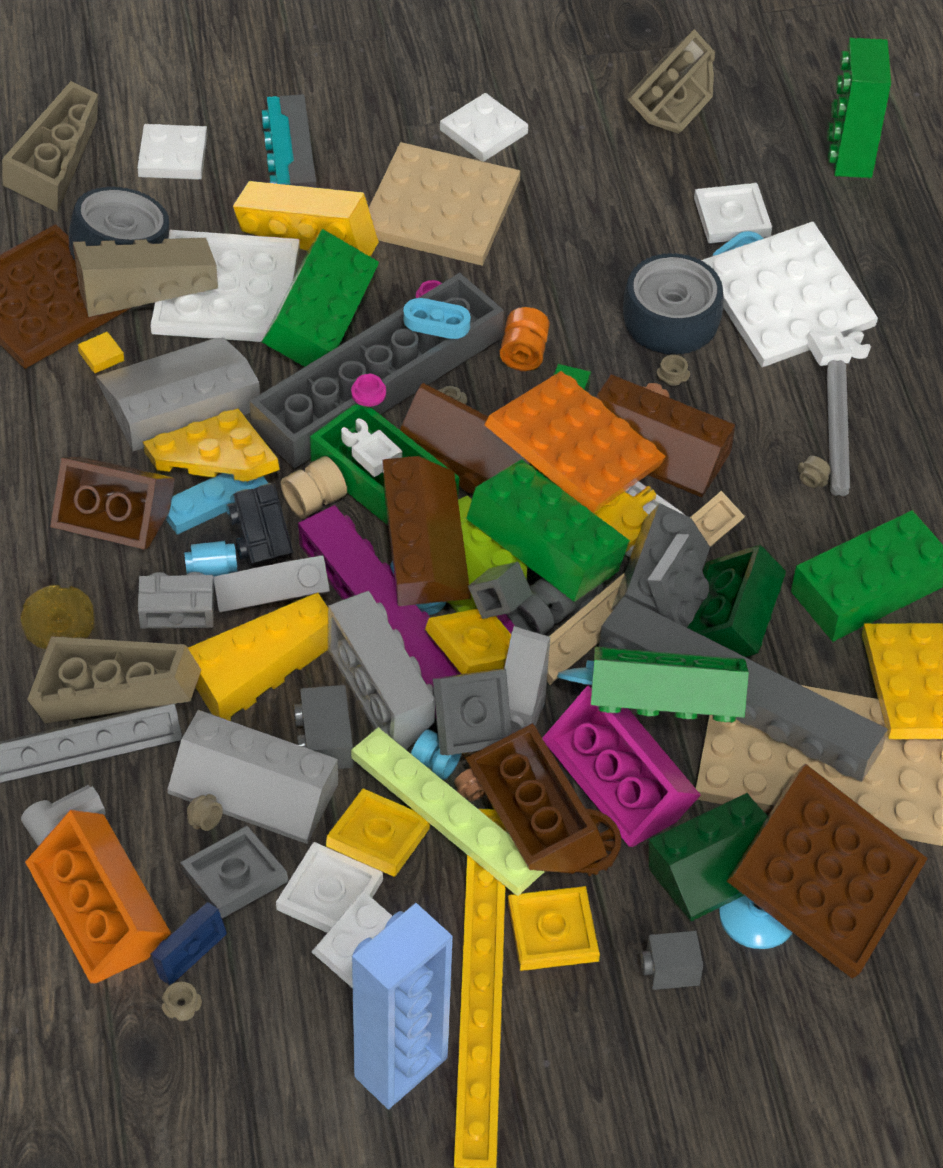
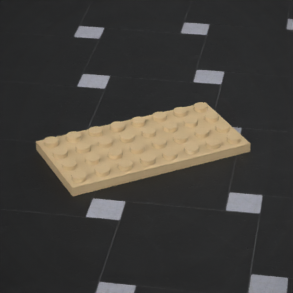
M803 686L885 727L879 699ZM709 715L696 790L701 796L697 800L724 804L748 793L765 813H771L798 769L806 763L902 839L943 846V739H889L888 735H886L880 755L861 782L851 776L842 775L835 768L817 759L807 757L802 751L784 742L772 739L767 733L751 725L742 724L737 719L735 722L713 720V715Z

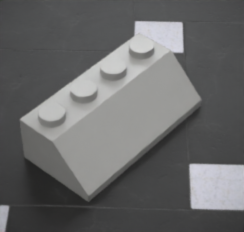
M369 591L328 605V652L373 728L377 729L379 727L407 750L434 723V687L431 684L426 685L421 677L418 661L414 656L409 657L404 649V641L400 632L397 629L393 630L391 628L384 606L380 602L376 603Z
M198 710L181 739L167 790L168 794L190 802L201 795L212 794L216 797L217 802L222 805L223 814L308 844L338 786V759Z

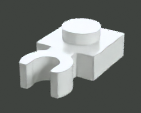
M840 330L810 333L807 340L809 343L808 347L819 366L828 365L831 360H842L845 363H849L851 357L858 359L866 358L871 348L870 344L861 345L864 337L863 332H852L848 337H843Z
M360 418L356 420V430L358 433H351L345 427L341 429L343 443L352 447V456L374 477L383 472L382 459L402 458V450L380 430L371 435L368 432L367 423Z

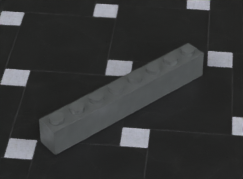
M626 597L621 599L601 626L599 647L745 659L749 671L745 718L736 717V719L742 724L751 725L767 733L778 742H784L802 751L804 755L811 759H817L835 768L844 776H851L862 782L883 749L888 731L887 728Z

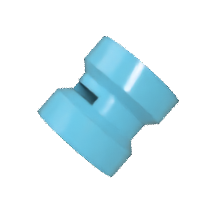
M429 729L420 735L411 752L416 759L430 768L442 780H446L453 773L462 754L440 755L439 736Z

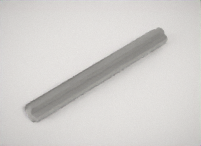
M831 360L827 368L829 465L831 468L830 492L834 496H846L850 488L846 364L842 360Z

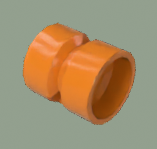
M521 307L511 311L508 315L505 335L503 336L500 349V357L508 367L519 371H530L541 365L550 328L549 319L543 312L535 308Z

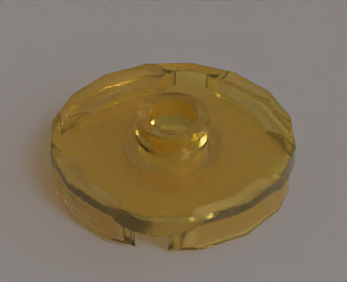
M50 585L34 592L26 599L21 615V626L27 639L37 647L47 649L51 637L86 639L94 627V608L85 593L69 586L70 589L60 588V585Z

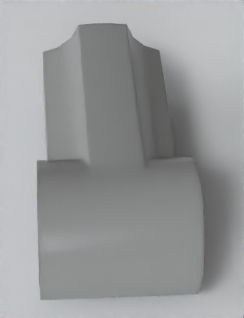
M87 785L52 804L47 800L32 804L24 811L21 821L39 846L70 810L105 815V808L93 786Z

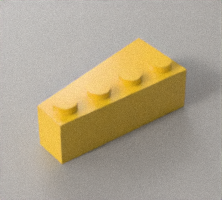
M318 592L188 647L201 668L195 687L211 714L231 721L233 714L242 708L246 710L256 703V698L270 687L273 689L277 688L285 682L284 677L295 669L301 670L328 650V607Z

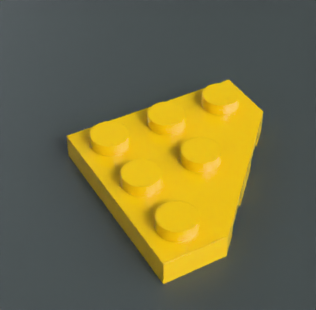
M238 408L223 411L212 418L200 422H192L186 427L169 433H161L152 439L143 441L145 454L155 468L160 471L170 472L173 467L188 468L189 474L216 477L219 472L233 474L234 480L248 482L280 470L278 458Z

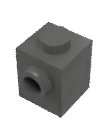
M518 561L489 568L468 586L482 619L511 613L532 595Z
M697 931L649 935L647 950L641 951V968L643 975H650L652 990L700 986L703 961Z

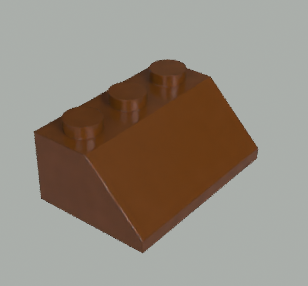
M61 457L50 527L136 548L148 549L169 514L175 478L85 457Z

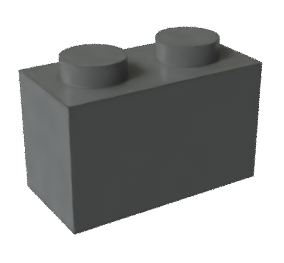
M345 685L300 689L301 704H294L296 727L303 726L304 735H297L298 745L338 759V769L353 768V759L351 757L353 745Z

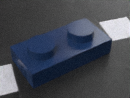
M207 902L196 913L189 916L182 926L167 939L163 940L151 953L158 976L162 981L172 985L227 934L218 908Z

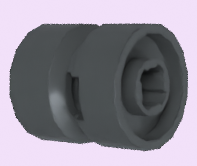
M541 577L530 586L532 595L514 611L507 613V615L516 627L545 635L554 627V624H558L575 610L576 604Z

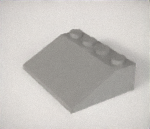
M214 338L96 376L97 382L132 451L144 448L143 441L152 439L158 434L169 433L186 427L192 422H200L212 418L223 411L238 408L243 415L250 413V400L260 395L259 381L247 359L225 338Z

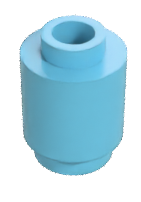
M225 541L191 544V552H184L187 574L190 572H200L204 575H213L214 577L237 572L234 543L225 544Z

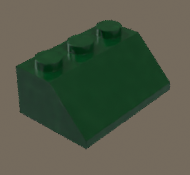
M761 544L706 562L703 574L709 584L708 596L703 600L694 615L693 621L687 627L744 657H750L759 653L786 574V570Z
M748 793L649 839V870L690 921L698 919L744 896L727 880L768 817Z

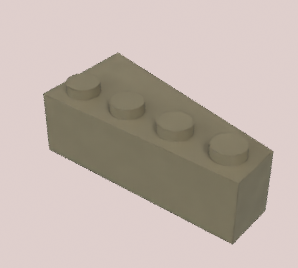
M70 81L2 159L3 186L58 212L97 122L98 94Z
M206 238L164 239L161 244H151L147 239L134 240L133 245H116L115 241H101L100 246H86L85 241L73 242L79 290L88 317L218 288L217 265Z
M51 637L27 700L45 724L191 701L201 668L187 646L182 644Z

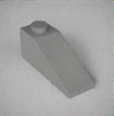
M323 555L213 577L219 613L305 598L317 592L319 595L330 591Z
M515 626L511 634L504 668L507 675L512 734L532 723L536 726L546 698L551 638Z

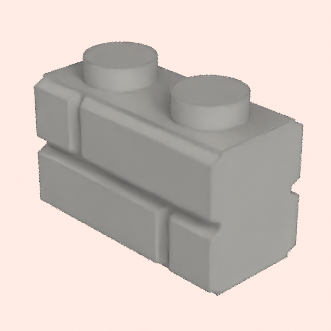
M157 572L150 576H139L138 614L140 629L214 627L215 596L213 575L190 572L187 575L168 576L165 573Z

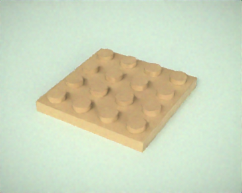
M400 142L369 206L377 238L379 241L483 266L520 181V170Z

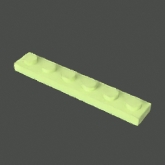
M379 727L351 750V757L355 762L515 895L519 896L544 873V871L529 870L506 831Z

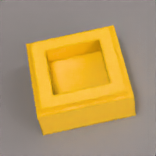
M108 332L78 344L79 354L94 373L124 361V352Z

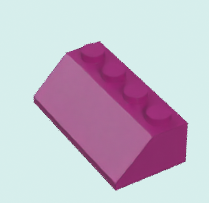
M588 685L544 735L543 740L597 808L616 823L621 837L627 845L634 847L676 823L701 794L628 708H621L619 713H607L599 711L598 706L591 705L592 685Z

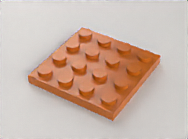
M562 371L490 414L484 424L563 491L593 513L657 469L666 457L651 441L640 436L630 427L628 422L618 418L604 406L601 400L591 396L578 385L574 378L564 374Z

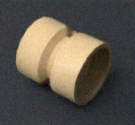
M322 456L311 462L305 468V472L297 470L282 478L280 482L287 504L301 519H305L321 510L322 503L325 505L334 503L347 494V486L341 471L327 456Z

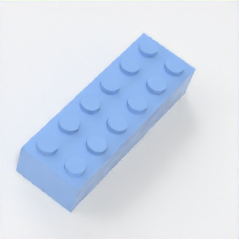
M417 903L405 912L399 911L394 914L387 922L384 930L373 939L371 937L364 939L356 947L352 955L355 1078L388 1110L448 1058L453 936Z

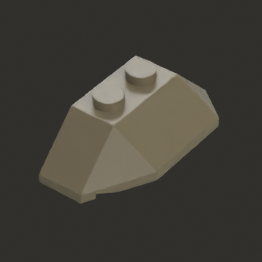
M695 29L692 30L627 95V100L649 124L679 134L713 97L714 72L712 62L715 58L714 50Z

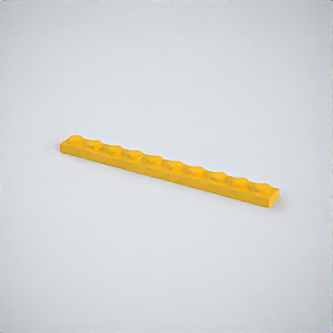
M479 809L507 832L494 809ZM468 855L454 1168H496L505 885Z

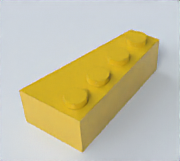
M249 181L233 205L241 231L264 237L299 239L300 249L306 251L309 250L322 229L368 256L372 255L379 243L363 192Z

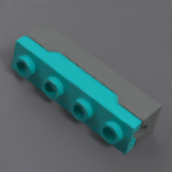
M304 94L267 97V110H262L263 129H269L268 132H264L266 151L272 150V153H267L268 173L274 172L275 174L270 176V183L316 188Z

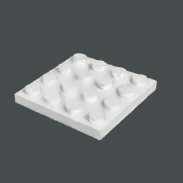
M814 222L701 260L706 262L707 265L709 264L720 277L724 294L723 308L761 367L809 351L810 348L808 347L809 343L807 340L810 333L840 330L843 337H847L852 332H861L876 326L878 317Z
M170 230L169 239H207L217 265L218 288L155 302L151 321V333L261 342L296 275L300 240Z

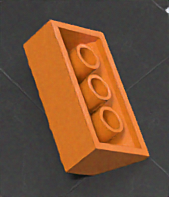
M70 810L25 861L90 983H98L147 960L158 945L171 934L104 814Z

